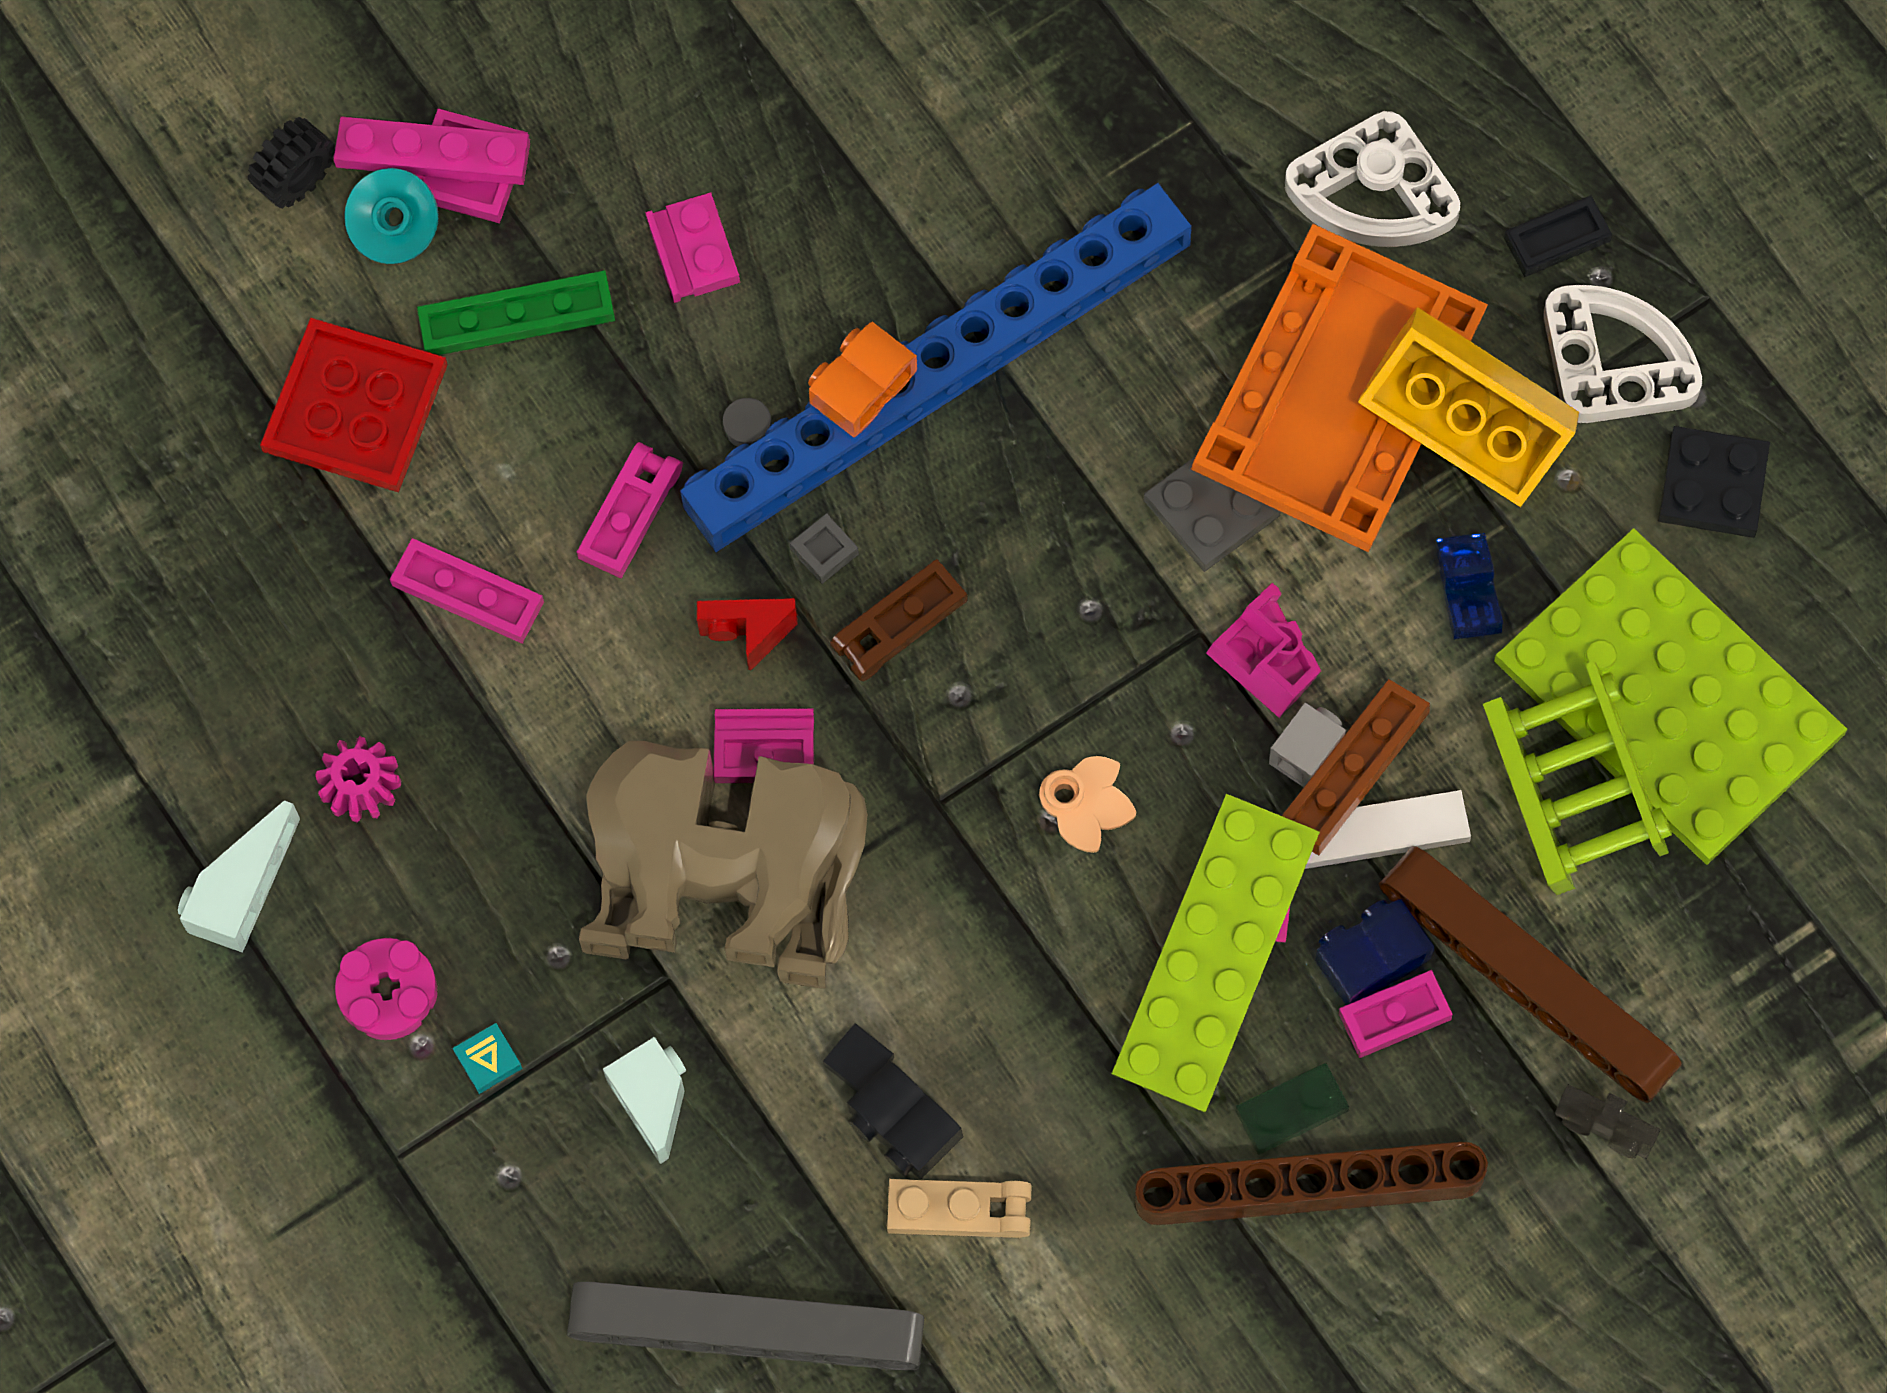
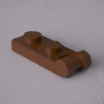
M936 559L838 632L830 641V645L839 656L845 655L853 664L851 667L852 672L860 681H865L876 674L883 664L968 601L967 593L939 560ZM870 634L878 644L867 652L860 644V641Z

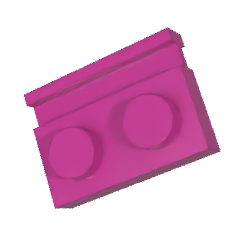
M711 193L668 205L665 210L655 213L652 210L645 212L674 303L681 301V298L692 294L699 296L740 283L739 273Z
M715 709V783H754L759 756L781 762L814 764V709Z

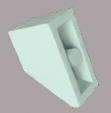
M653 1037L603 1068L607 1083L661 1164L669 1159L685 1092L680 1075L686 1072V1069L671 1046L663 1050L656 1038Z

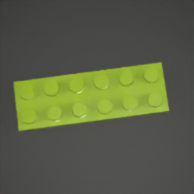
M1229 794L1225 795L1114 1066L1112 1075L1201 1112H1206L1320 833L1319 831Z

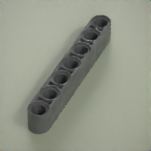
M577 1282L573 1284L567 1336L576 1340L594 1343L907 1371L920 1368L925 1317L916 1312L896 1309L599 1282Z

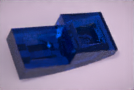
M1485 533L1437 539L1436 546L1453 639L1502 633L1503 620L1494 587V568Z

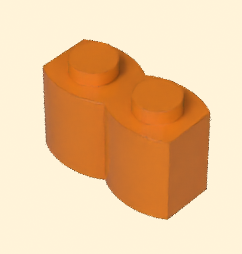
M873 321L862 330L859 328L852 330L841 344L840 351L842 354L832 363L824 362L818 366L808 382L810 386V404L853 438L859 435L875 419L884 405L902 390L917 371V355Z

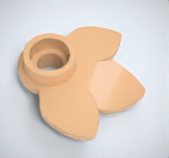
M1101 756L1088 757L1083 759L1072 770L1063 769L1050 773L1040 786L1039 797L1042 807L1048 814L1057 818L1061 837L1078 850L1092 853L1098 852L1101 844V830L1120 828L1136 817V810L1129 798L1119 789L1112 786L1120 770V763L1118 761ZM1061 789L1070 790L1073 793V798L1069 802H1060L1055 797L1056 792Z

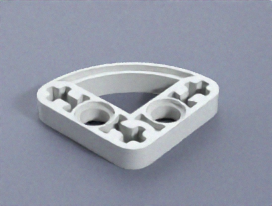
M1383 111L1373 115L1296 158L1289 164L1286 170L1285 190L1294 205L1319 227L1355 243L1378 247L1413 245L1445 234L1456 225L1459 218L1460 200L1458 195L1406 120L1394 112ZM1383 128L1387 133L1395 131V141L1393 144L1402 151L1405 164H1419L1426 173L1421 181L1408 182L1402 178L1393 187L1413 217L1391 220L1369 218L1346 211L1327 200L1326 197L1359 179L1356 166L1351 168L1339 166L1334 161V154L1338 150L1346 148L1354 150L1359 155V152L1365 145L1377 141L1379 129ZM1386 138L1381 139L1382 141H1388V142H1390V141H1389L1388 139H1386ZM1321 161H1324L1326 170L1320 173L1322 165ZM1303 173L1307 178L1317 175L1314 187L1310 188L1306 183L1298 186L1299 174ZM1431 186L1430 197L1438 207L1447 205L1445 217H1442L1438 212L1429 214L1431 202L1425 192Z
M1563 286L1549 294L1544 307V323L1560 400L1579 411L1578 423H1591L1681 410L1690 407L1696 402L1702 387V375L1697 359L1679 329L1656 308L1628 293L1601 286ZM1560 303H1567L1569 309L1574 310L1571 323L1573 330L1565 332L1566 322L1563 312H1557ZM1591 313L1616 318L1640 330L1661 349L1669 361L1602 371ZM1577 344L1587 351L1589 355L1588 360L1580 365H1572L1563 359L1561 351L1568 345ZM1674 376H1680L1682 383L1688 384L1685 393H1678L1676 386H1669ZM1654 378L1657 379L1656 388L1661 387L1659 398L1653 397L1654 382L1652 379ZM1627 381H1634L1643 387L1645 397L1637 402H1628L1620 396L1618 387ZM1606 385L1610 386L1609 401L1611 405H1606L1607 395L1602 396ZM1579 390H1585L1587 397H1595L1592 399L1590 407H1583L1580 400H1574Z

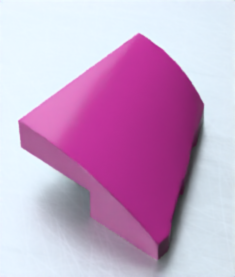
M1271 583L1247 606L1243 614L1213 642L1206 654L1280 718L1317 678L1321 669L1313 654L1303 645L1302 632L1296 621L1287 622L1277 602L1282 594L1279 588Z

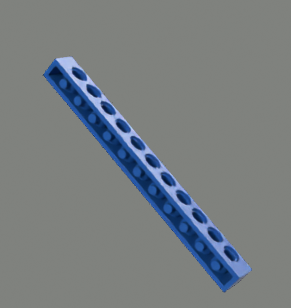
M1159 183L1146 191L1144 189L1134 191L1124 199L1121 207L1107 216L1105 214L1095 216L1085 224L1082 232L1068 241L1061 239L1053 243L1046 249L1041 259L1030 266L1023 264L1014 268L1007 274L1002 284L989 292L987 290L977 292L967 300L964 308L954 315L938 317L927 326L924 334L912 342H900L917 355V371L906 384L907 390L897 394L887 402L875 419L855 438L812 406L809 401L803 412L790 420L789 418L778 420L767 429L764 437L752 445L742 444L736 447L726 456L724 463L710 472L702 470L689 478L685 483V488L680 490L684 510L713 550L718 552L1189 247L1191 242L1190 223ZM1127 231H1137L1144 237L1137 241H1128L1121 235ZM1089 256H1098L1105 262L1099 266H1088L1082 260ZM1050 281H1058L1066 287L1061 291L1051 292L1044 289L1043 285ZM1013 306L1021 307L1026 311L1020 317H1009L1003 312ZM971 332H981L987 338L979 343H971L966 341L964 336ZM933 357H940L947 361L945 366L937 369L929 368L924 363ZM813 434H822L828 438L820 446H810L804 442L807 437ZM772 460H782L788 464L780 472H770L764 468ZM732 486H743L748 490L746 494L739 498H729L724 495V492Z

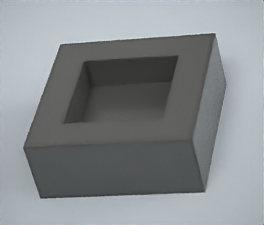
M827 513L790 542V550L821 584L859 555L858 547Z

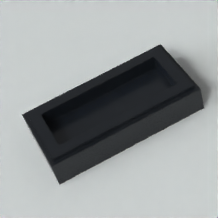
M1592 195L1510 228L1504 234V239L1524 277L1609 243L1612 238V233Z

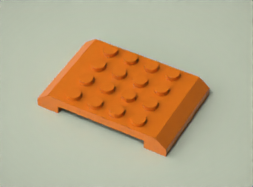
M1312 224L1293 262L1291 271L1227 399L1193 461L1191 470L1369 552L1416 457L1421 443L1359 404L1358 400L1389 346L1417 307L1464 338L1472 341L1488 304Z

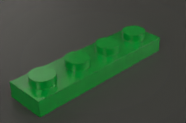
M606 271L417 307L424 349L426 352L436 355L615 321Z

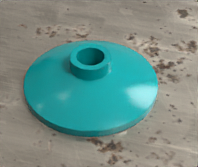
M381 169L362 178L352 189L345 206V226L351 242L364 256L385 264L404 263L420 255L431 243L438 226V207L431 189L418 176L401 169ZM398 208L403 213V220L398 226H393L389 221V215L392 210Z

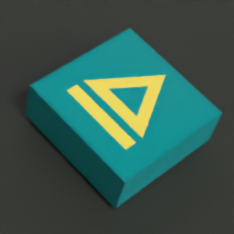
M497 1023L452 1048L479 1094L523 1069Z

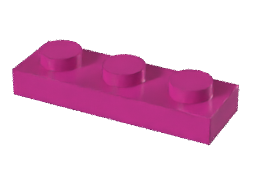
M413 538L390 578L393 587L522 644L544 604L542 595Z

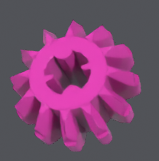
M359 736L355 742V747L349 749L345 741L339 740L337 747L340 754L335 756L331 753H324L322 760L327 768L316 771V780L319 784L323 785L318 794L323 803L332 802L331 810L337 817L349 810L351 820L358 823L362 817V811L368 810L372 818L378 819L380 812L377 804L380 802L384 805L393 806L395 799L389 790L401 787L399 775L393 773L398 768L397 760L394 756H385L386 749L380 742H377L368 749L366 739ZM356 774H361L366 781L356 785L351 778Z

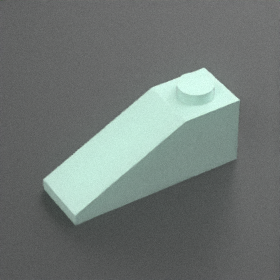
M283 801L199 874L194 887L188 886L185 889L179 902L178 914L181 915L180 920L187 933L243 953L300 821L293 803Z

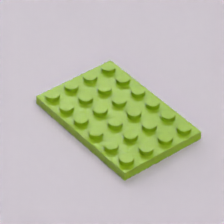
M1634 528L1499 651L1494 660L1538 704L1591 685L1592 682L1585 665L1589 662L1595 661L1603 674L1611 672L1622 698L1614 702L1652 808L1653 810L1660 807L1663 809L1671 832L1706 865L1828 752L1847 731V728ZM1600 703L1555 719L1577 741L1609 729ZM1616 748L1593 756L1615 778L1625 775Z

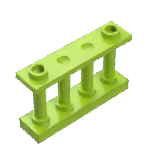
M1595 661L1585 664L1592 682L1591 685L1520 712L1519 708L1511 710L1502 697L1483 704L1547 884L1556 895L1575 889L1570 874L1578 871V865L1650 839L1658 855L1663 856L1669 853L1664 838L1672 836L1663 809L1660 807L1653 810L1615 708L1614 702L1622 698L1613 674L1611 672L1603 674ZM1600 703L1609 729L1540 756H1536L1535 753L1526 754L1521 738L1529 735V729ZM1617 749L1625 775L1554 802L1551 798L1543 800L1537 783L1545 780L1544 775L1608 750ZM1633 793L1642 820L1569 847L1567 843L1559 844L1554 828L1561 826L1560 820Z

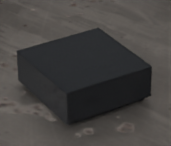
M855 1023L823 1060V1065L858 1092L889 1060L893 1061L894 1053Z

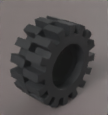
M298 117L295 118L294 122L291 120L285 122L283 130L278 127L272 132L274 137L270 141L266 139L262 143L263 150L255 153L252 159L256 162L249 165L248 171L250 174L247 177L250 184L275 206L282 209L285 206H293L295 200L298 202L302 201L305 198V192L308 190L312 192L317 187L315 185L316 181L324 179L327 174L324 170L330 168L333 163L331 158L335 153V144L306 118Z

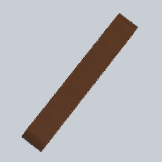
M1411 846L1380 881V889L1396 906L1636 1099L1645 1103L1651 1102L1682 1065L1678 1055L1668 1045L1424 850Z
M1452 1142L1156 1168L1147 1171L1139 1178L1136 1184L1135 1208L1137 1214L1147 1223L1168 1225L1464 1199L1473 1196L1480 1190L1487 1173L1488 1161L1485 1153L1479 1146L1471 1142ZM1459 1160L1467 1161L1475 1168L1477 1175L1469 1180H1460L1451 1173L1449 1165ZM1406 1165H1415L1421 1168L1426 1179L1416 1185L1408 1184L1402 1180L1398 1170ZM1357 1169L1366 1170L1374 1177L1375 1184L1370 1188L1358 1189L1349 1182L1347 1176ZM1305 1174H1314L1323 1181L1324 1188L1314 1194L1306 1193L1298 1186L1297 1179ZM1262 1178L1269 1181L1274 1191L1268 1197L1256 1198L1247 1191L1246 1184L1252 1179ZM1206 1182L1213 1183L1222 1190L1223 1195L1215 1202H1204L1197 1197L1195 1189L1200 1184ZM1162 1187L1171 1194L1172 1199L1165 1206L1154 1207L1148 1204L1144 1194L1150 1188Z

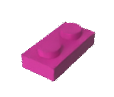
M1432 970L1339 1009V1016L1359 1058L1446 1023L1453 1016Z

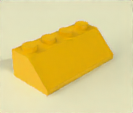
M1418 307L1389 346L1358 400L1359 404L1519 507L1523 505L1574 436L1579 417V411Z

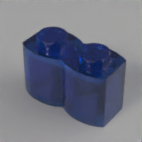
M1398 899L1390 904L1386 900H1381L1362 913L1361 919L1363 921L1360 924L1347 930L1343 925L1338 926L1319 940L1321 947L1317 949L1315 961L1345 1005L1380 992L1390 983L1405 977L1432 958L1434 945L1402 899Z

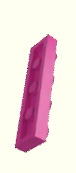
M341 117L334 153V163L336 168L367 171L395 168L420 176L524 185L530 138L529 134Z

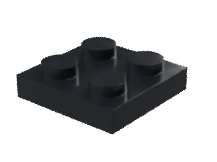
M1673 426L1658 522L1755 538L1758 529L1770 442Z

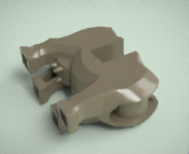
M628 741L613 752L599 768L586 795L588 817L595 838L596 861L603 874L601 884V911L593 922L581 928L579 942L582 951L586 954L620 959L629 958L631 946L675 952L677 944L675 930L680 924L679 902L681 897L705 904L739 901L749 908V918L742 927L726 938L725 953L727 960L774 967L776 947L792 929L791 940L779 957L777 967L779 981L825 989L826 963H837L844 954L849 942V916L846 893L855 875L865 846L868 814L865 798L857 786L844 782L839 773L814 764L781 762L759 756L745 832L738 831L737 826L726 822L713 821L708 824L715 786L714 770L709 749H676L647 741Z

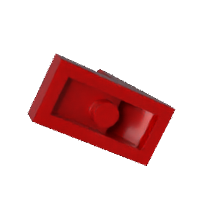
M795 598L697 601L700 636H708L714 641H731L736 639L738 635H746L748 668L752 670L797 625Z

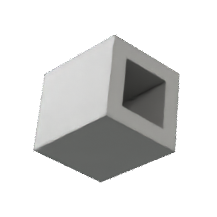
M1304 703L1271 747L1269 764L1302 787H1305L1345 736L1346 730L1341 727L1342 722L1329 710L1323 707H1318L1316 710L1307 703Z

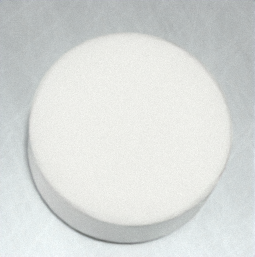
M1382 140L1373 141L1365 145L1359 152L1356 165L1357 176L1361 183L1369 189L1376 191L1389 190L1401 181L1404 173L1405 158L1402 151L1395 144Z

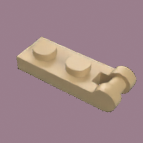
M889 1179L887 1232L891 1234L1027 1237L1030 1235L1031 1220L1026 1217V1202L1031 1201L1032 1185L1024 1181L996 1183ZM991 1202L1006 1203L1004 1217H990Z

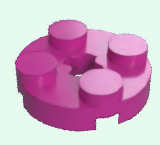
M381 938L362 944L342 958L340 971L336 977L335 993L337 1003L344 1018L357 1030L365 1032L367 1036L372 1038L392 1040L411 1034L423 1024L422 1020L428 1015L430 1008L433 1009L437 1000V980L430 962L412 942L393 938ZM389 977L391 982H400V988L392 991V999L383 1000L380 993L373 994V988L379 985L382 978Z

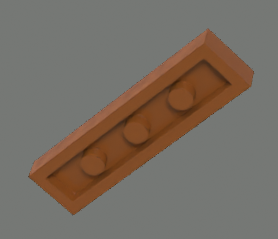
M1388 679L1284 812L1283 817L1320 832L1313 847V853L1318 856L1321 854L1428 716L1430 711L1429 702Z

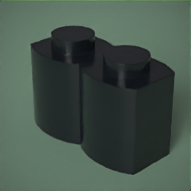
M890 1060L847 1102L849 1112L853 1115L848 1120L852 1128L867 1142H870L875 1137L889 1149L884 1154V1157L903 1176H906L911 1171L919 1179H922L964 1137L962 1128Z

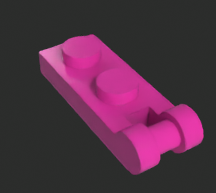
M638 442L631 451L577 550L578 559L622 579L670 488L677 482L683 468V462L671 456H668L666 459L653 454V448ZM646 471L655 475L652 484L640 479V474Z

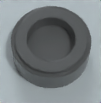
M741 398L732 402L726 408L723 415L724 433L727 439L737 447L742 444L752 445L764 437L767 429L772 425L768 408L761 401L754 398Z

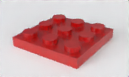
M310 318L260 444L262 451L399 493L448 366L446 357Z

